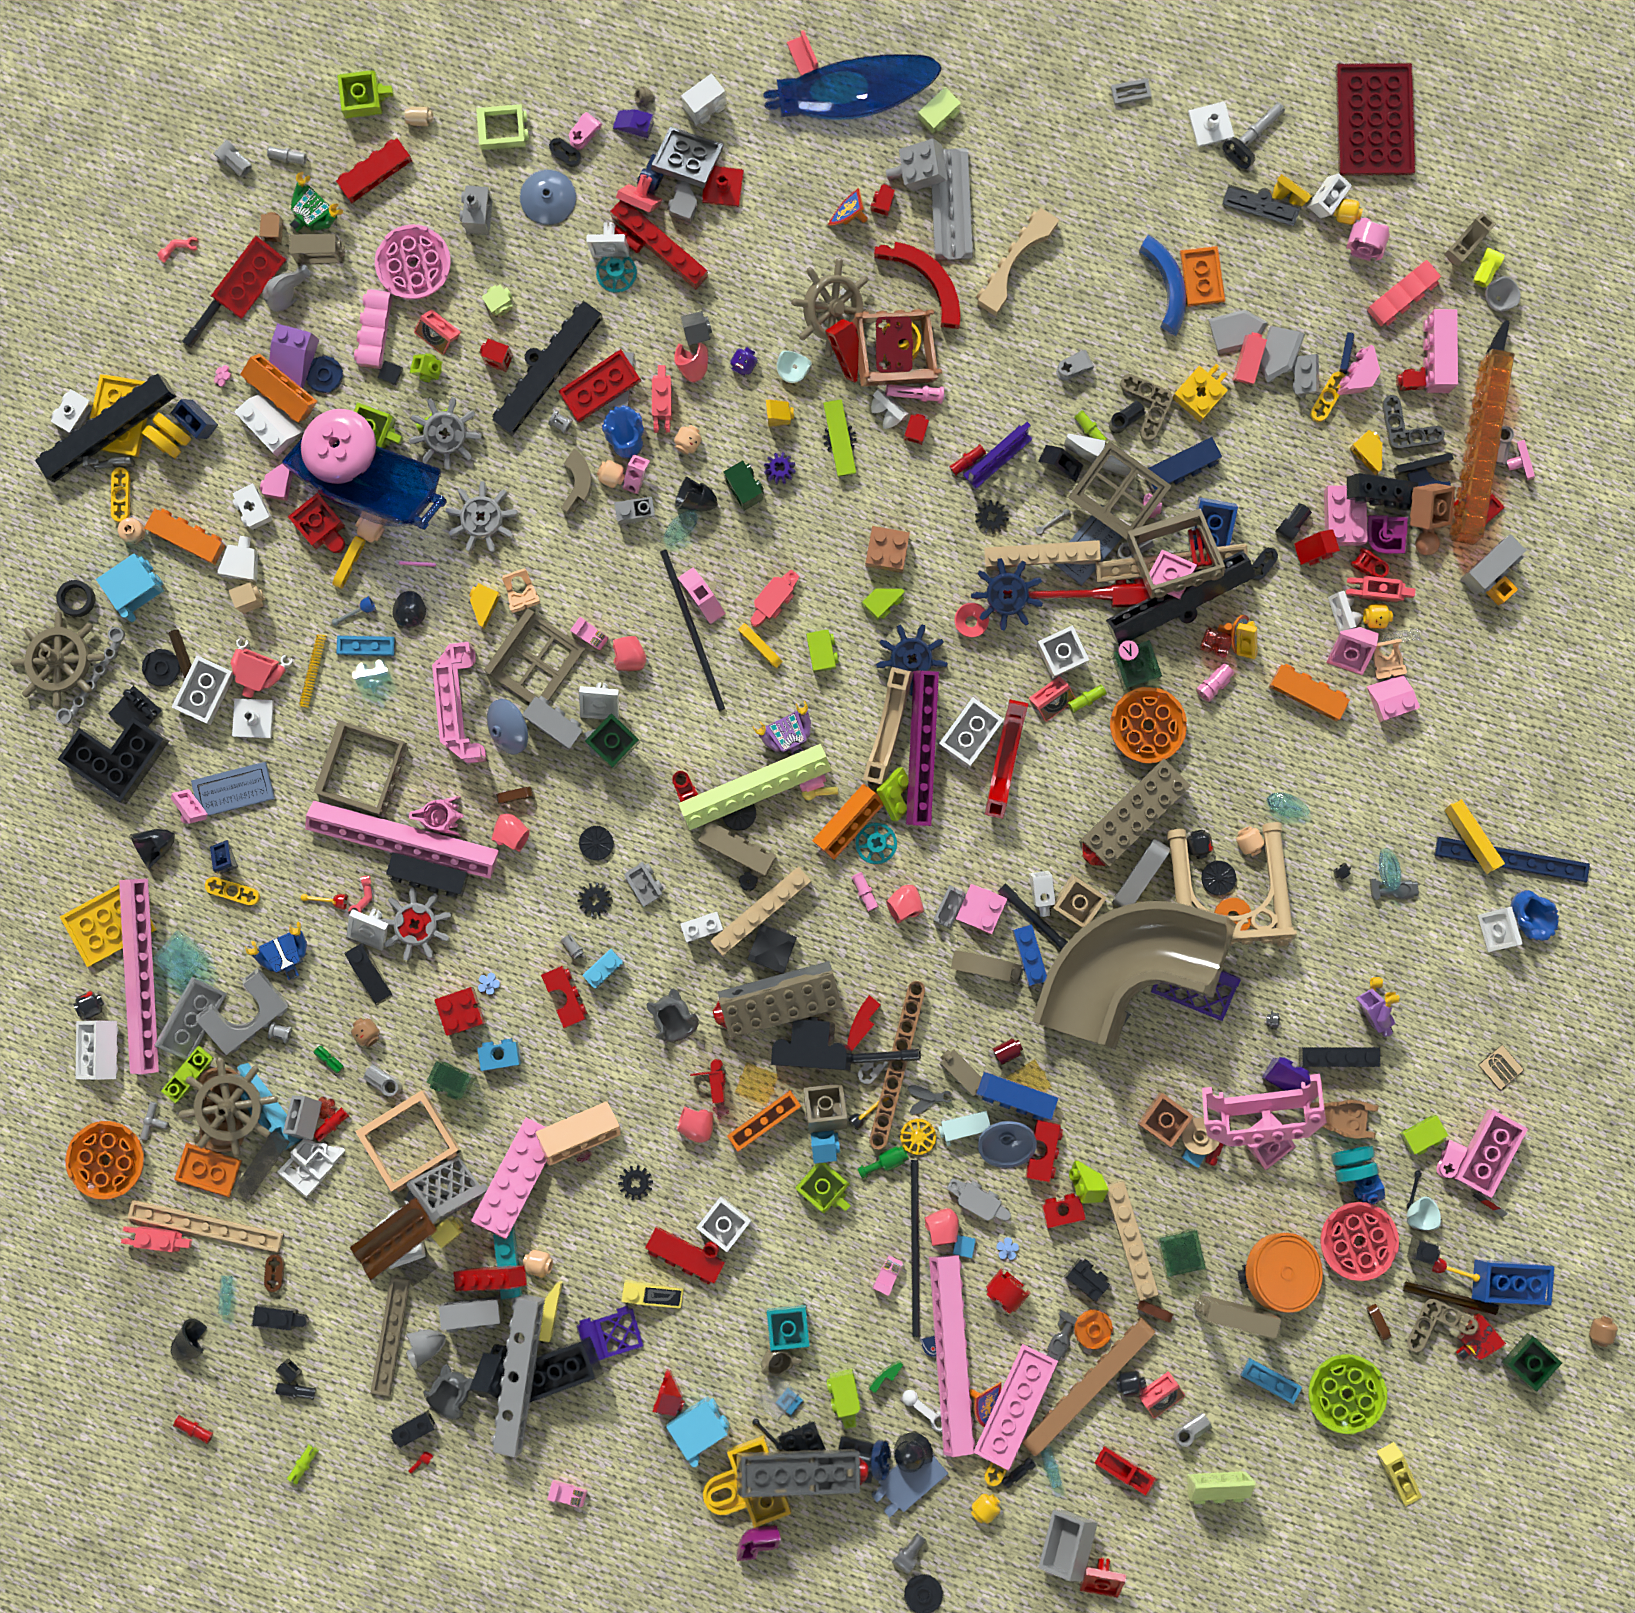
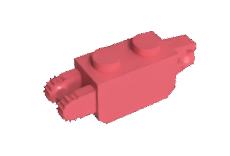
M658 365V376H653L654 433L659 431V420H665L666 433H670L672 381L671 376L666 375V365Z
M789 570L782 578H772L754 600L756 611L750 620L751 625L759 627L766 619L770 621L772 617L776 619L782 612L781 606L784 603L788 604L794 597L792 594L794 592L793 588L800 578L797 573Z
M1371 576L1347 578V583L1360 585V590L1347 589L1346 594L1359 596V599L1397 603L1398 601H1404V597H1415L1416 589L1405 587V583L1402 580Z
M123 1226V1231L136 1234L135 1240L121 1238V1243L134 1245L135 1248L175 1252L180 1251V1247L191 1248L192 1239L182 1238L180 1231L146 1226Z

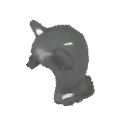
M671 989L669 995L663 996L657 1003L648 1002L646 1004L647 1010L653 1015L655 1026L660 1031L659 1034H656V1037L666 1042L680 1041L697 1030L699 1025L697 1015H690L687 1004L681 999L680 993L676 989Z
M445 1364L441 1368L440 1376L433 1382L431 1390L429 1392L423 1391L425 1400L436 1412L444 1415V1417L452 1420L462 1418L464 1412L460 1408L467 1401L473 1378H467L460 1372H452L450 1366Z

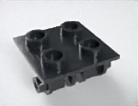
M133 685L130 690L126 689L123 692L124 696L108 714L125 728L132 717L139 719L149 726L162 710Z
M808 1421L807 1424L801 1427L798 1425L797 1429L793 1427L792 1431L781 1432V1435L777 1436L784 1452L826 1450L815 1421Z

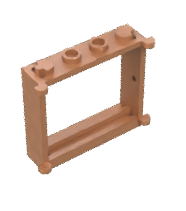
M915 309L911 312L897 310L894 313L878 311L876 314H869V312L865 311L854 314L855 318L852 322L857 328L856 333L859 338L858 367L861 387L930 383L939 378L938 374H942V369H937L930 315H934L933 309L927 311ZM906 316L911 321L920 320L927 369L895 373L869 372L863 323H876L879 317Z

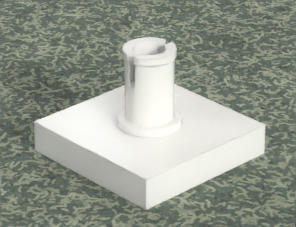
M1225 101L1188 111L1197 148L1226 141L1230 137H1234Z
M608 222L603 224V235H587L586 242L592 257H630V249L625 234H615L614 223L609 222V226Z
M601 682L596 684V688L580 686V717L605 720L612 713L618 719L619 690L608 689L606 683H603L601 688Z
M234 698L232 737L272 739L274 700Z
M1512 907L1478 915L1488 952L1522 944L1519 933L1520 927L1517 925L1518 921L1515 919Z
M352 909L349 915L347 937L382 951L385 946L384 943L386 942L388 924L379 920L383 914L378 910L375 915L377 909H372L370 915L367 916Z

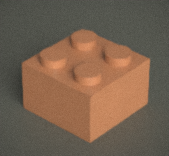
M872 526L865 567L903 573L910 532Z
M1159 1092L1137 1124L1172 1148L1194 1115L1165 1094Z

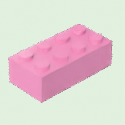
M1434 309L1426 320L1423 321V332H1426V339L1423 340V350H1426V357L1423 360V367L1426 369L1425 388H1427V393H1450L1458 385L1457 309Z
M1487 1109L1467 1147L1466 1155L1460 1164L1457 1174L1452 1178L1480 1194L1492 1198L1528 1129L1494 1110Z

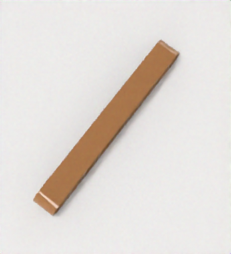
M920 981L911 982L907 988L892 1051H899L896 1046L901 1040L907 1043V1049H911L925 994V986ZM918 984L921 986L922 991L919 995L912 994V985ZM914 1003L917 1006L914 1014H909L906 1011L907 1004ZM906 1021L912 1024V1030L908 1033L903 1032L901 1029L902 1023ZM893 1061L888 1063L869 1138L871 1146L875 1149H882L887 1144L907 1061H902L903 1066L900 1070L892 1068ZM890 1078H895L898 1081V1086L895 1089H890L887 1086V1081ZM885 1097L893 1099V1105L890 1108H885L882 1105ZM880 1116L888 1118V1124L885 1127H881L877 1123ZM881 1135L884 1139L883 1144L879 1146L874 1145L873 1137Z
M1140 1317L1138 1323L1135 1326L1132 1325L1124 1333L1125 1336L1113 1344L1108 1354H1104L1097 1361L1098 1364L1094 1368L1091 1367L1084 1374V1378L1069 1390L1070 1393L1067 1396L1064 1395L1056 1403L1057 1406L1042 1418L1043 1421L1039 1425L1036 1424L1028 1432L1029 1435L1023 1440L1022 1445L1034 1457L1037 1456L1149 1341L1156 1331Z

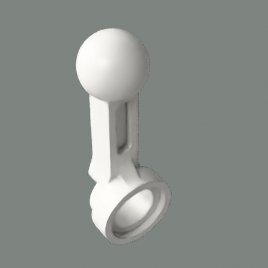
M905 1391L902 1396L904 1404L914 1406L931 1420V1426L935 1431L942 1432V1427L939 1428L935 1425V1420L941 1417V1412L935 1413L918 1399L915 1391Z

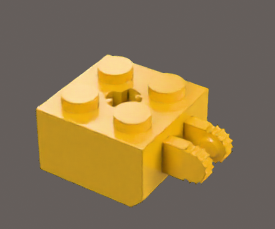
M1217 364L1209 372L1199 365L1174 393L1172 398L1200 423L1228 391L1221 384L1228 375L1226 371L1217 380L1212 377L1213 373L1218 370L1219 365ZM1199 391L1202 392V393H1203V397H1202V395H1201L1200 397L1197 396V393H1198Z

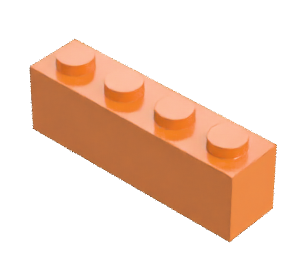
M261 354L250 357L240 373L248 384L257 388L261 395L268 397L277 408L285 411L292 420L298 423L308 418L318 402Z
M154 508L144 529L216 565L226 546L221 542L222 538L215 534L211 536L205 534L206 530L197 525L194 528L189 526V522L181 517H178V519L171 517L172 513L163 508L161 511Z
M1281 664L1268 686L1336 722L1341 719L1350 701L1345 693L1329 689L1330 686L1324 682L1319 681L1317 683L1313 681L1312 676L1306 673L1300 674L1295 671L1293 666L1288 664Z
M862 784L812 841L835 860L882 808L883 803L880 797L865 784Z
M789 1090L729 1133L727 1137L736 1150L740 1151L802 1105L792 1091Z

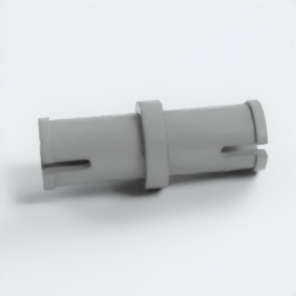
M269 146L267 150L268 158L283 160L284 163L292 162L305 165L307 161L306 153L291 151L290 148L281 149Z

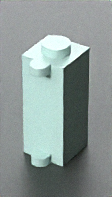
M982 1111L941 1121L942 1126H939L938 1129L940 1137H945L948 1147L951 1146L950 1140L982 1133L990 1126L987 1111Z

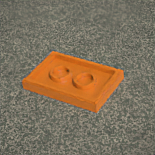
M1218 246L1180 250L1187 307L1225 302Z
M186 1143L174 1180L230 1198L242 1160Z

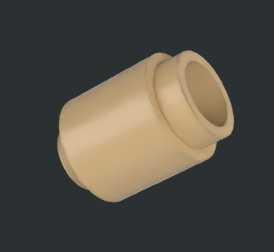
M410 107L405 109L406 124L411 126H429L430 122H433V111H430L429 107Z

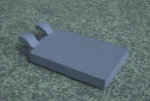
M934 1455L932 1462L923 1465L915 1472L903 1471L896 1465L889 1471L885 1480H878L881 1486L871 1495L876 1502L884 1495L892 1502L884 1509V1512L890 1518L899 1508L905 1512L943 1479L948 1472Z

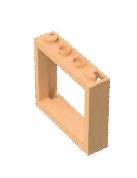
M425 1090L418 1092L355 1131L390 1191L397 1190L399 1192L408 1187L406 1185L407 1182L423 1175V1172L428 1169L432 1170L440 1166L442 1160L447 1159L449 1161L458 1155L456 1152L460 1150ZM422 1101L450 1149L394 1182L366 1135Z

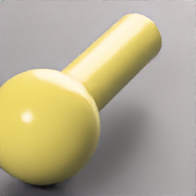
M818 788L809 792H801L804 799L812 800L816 796L838 794V788Z

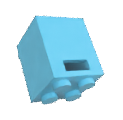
M132 554L96 579L115 609L123 618H127L130 622L136 621V616L133 613L135 610L164 591L162 588L164 583L158 575L151 571L153 567L147 559L145 560L143 556L139 557L136 554Z
M708 1396L668 1421L666 1426L692 1467L698 1465L700 1459L698 1454L728 1435L729 1421L725 1415L720 1416L717 1402L714 1398L710 1399Z

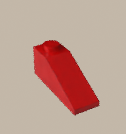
M842 319L826 329L825 333L845 378L855 383L858 381L859 356L857 328L853 322Z

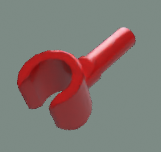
M425 1451L408 1472L412 1474L422 1463L428 1466L433 1455Z

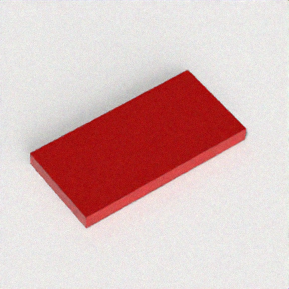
M255 235L210 296L242 320L261 295L268 281L275 276L287 259Z
M620 349L560 389L559 393L576 420L580 423L642 380L622 349Z

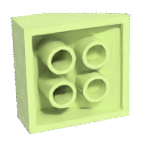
M1246 1471L1187 1474L1188 1498L1190 1501H1194V1504H1205L1207 1500H1213L1214 1503H1224L1228 1499H1233V1502H1244L1245 1499L1251 1497L1255 1487V1481Z

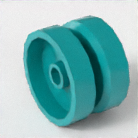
M1373 1146L1357 1147L1331 1154L1333 1165H1346L1335 1171L1336 1181H1356L1379 1174L1377 1163L1364 1162L1375 1156Z

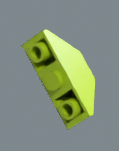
M198 1046L161 1092L174 1103L179 1102L193 1089L186 1082V1078L191 1076L198 1081L200 1075L209 1069L214 1057Z

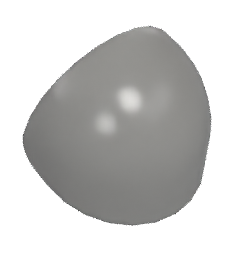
M1508 276L1492 281L1486 288L1487 303L1496 311H1507L1520 302L1519 287ZM1497 296H1500V301L1497 300Z

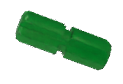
M318 1046L313 1053L322 1062H326V1065L335 1073H339L343 1069V1064L334 1056L331 1057V1054L324 1047Z

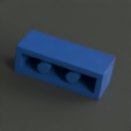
M1028 925L1012 930L1027 985L1030 986L1044 982L1047 975L1033 926Z

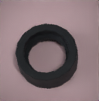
M69 580L63 583L56 594L59 608L65 614L73 617H83L89 614L96 602L93 589L79 580ZM72 588H81L87 595L85 605L77 610L70 609L65 602L66 593Z

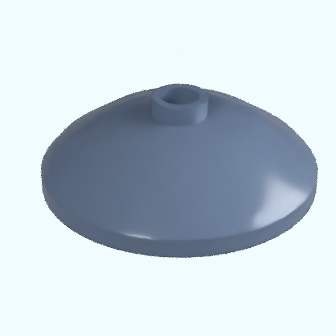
M541 170L529 176L524 182L520 191V203L524 213L532 221L543 225H553L562 222L571 214L576 203V192L570 179L561 172ZM545 191L550 192L548 196L543 195Z
M498 699L492 702L487 712V726L493 741L501 750L508 754L515 755L521 753L528 743V729L522 713L507 699Z
M1013 1121L999 1122L989 1126L983 1131L978 1140L980 1156L987 1163L1000 1168H1012L1024 1164L1034 1155L1037 1147L1033 1131L1026 1125Z

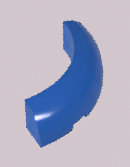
M1148 234L1139 252L1145 255L1158 268L1163 277L1167 292V308L1160 328L1177 336L1186 310V289L1183 276L1171 253L1158 240Z

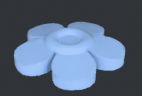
M489 973L487 977L485 975L479 977V982L483 983L478 986L480 992L486 991L488 995H492L495 992L494 988H499L500 982L495 980L496 976L494 973Z
M1009 1237L1004 1239V1243L998 1242L996 1246L998 1250H1002L998 1254L1001 1259H1005L1008 1256L1010 1260H1013L1016 1257L1013 1251H1018L1019 1249L1018 1244H1012V1239Z

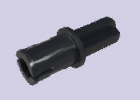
M277 1383L275 1393L277 1395L290 1396L293 1399L297 1397L314 1400L316 1388L299 1386L298 1383L296 1385Z

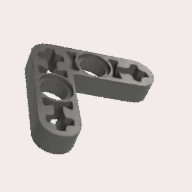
M1389 395L1383 400L1382 408L1391 448L1395 450L1438 444L1443 440L1445 432L1439 426L1406 430L1400 399L1395 395ZM1390 399H1392V402H1396L1393 410L1394 412L1398 411V413L1388 415V413L1392 412L1391 406H1387ZM1391 418H1397L1399 420L1398 427H1392L1390 425ZM1434 430L1440 434L1437 440H1435V437H1428L1426 442V435L1432 434ZM1418 433L1421 436V442H1413L1412 434ZM1405 434H1408V445L1407 441H1402L1400 445L1393 441L1396 439V436H1398L1399 439H1405Z

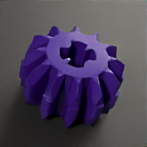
M784 452L781 453V457L774 453L775 459L769 456L767 458L769 463H764V467L767 468L764 474L770 475L768 477L769 481L775 478L776 485H778L779 479H782L784 485L786 484L785 478L791 481L792 476L790 474L796 473V470L793 469L795 462H790L791 456L785 459ZM783 465L784 471L779 470L777 472L776 466L781 467Z

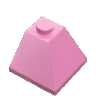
M1361 627L1341 631L1326 663L1363 675L1377 647L1378 633Z

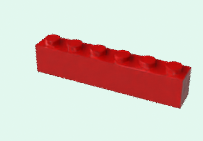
M620 200L611 209L612 219L626 231L631 232L633 237L644 243L643 245L695 290L708 277V270L631 204Z

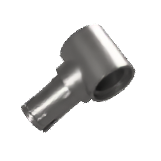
M916 1533L909 1545L904 1548L901 1547L898 1550L900 1551L896 1558L893 1557L891 1562L906 1574H909L917 1563V1553L926 1539L919 1533Z

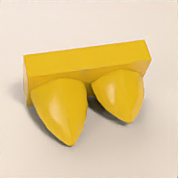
M1283 174L1277 179L1272 198L1282 200L1292 191L1289 203L1301 207L1312 198L1311 194Z
M1250 621L1247 624L1239 623L1236 628L1237 655L1255 659L1257 656V627L1254 621Z

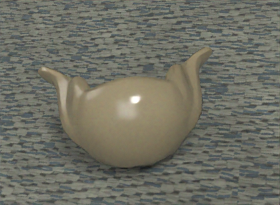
M769 1349L763 1356L761 1373H766L770 1376H780L788 1369H791L793 1365L801 1364L802 1360L795 1358L787 1349L772 1351Z

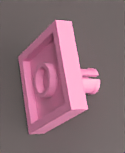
M1161 550L1149 574L1153 584L1157 585L1194 573L1197 564ZM1184 590L1180 592L1173 591L1167 594L1180 599Z

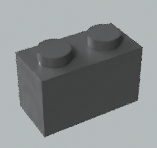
M702 311L680 316L688 345L710 340L709 334L712 333L708 316L704 317Z

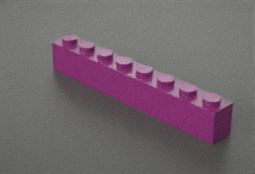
M914 671L907 825L931 826L939 683V672Z

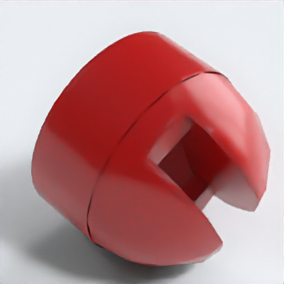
M710 1241L704 1245L702 1252L705 1257L713 1259L719 1253V1246Z

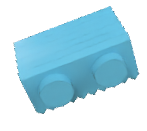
M610 949L582 976L593 988H598V986H601V983H604V980H607V978H610V975L615 973V970H618V967L624 965V962Z

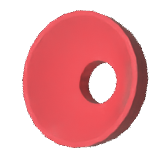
M977 603L962 605L957 610L954 618L955 626L959 633L970 638L983 634L989 625V617L981 620L979 616L986 609ZM969 616L975 617L977 620L976 626L968 627L965 623L966 618Z

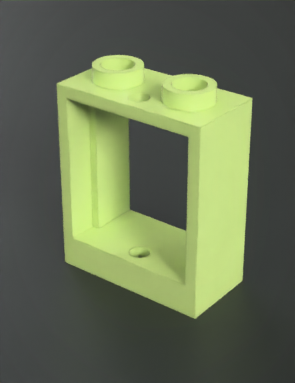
M521 104L476 108L479 146L481 150L526 147L529 133L528 129H525L524 122H528L527 111H523ZM517 114L519 137L488 139L486 116Z

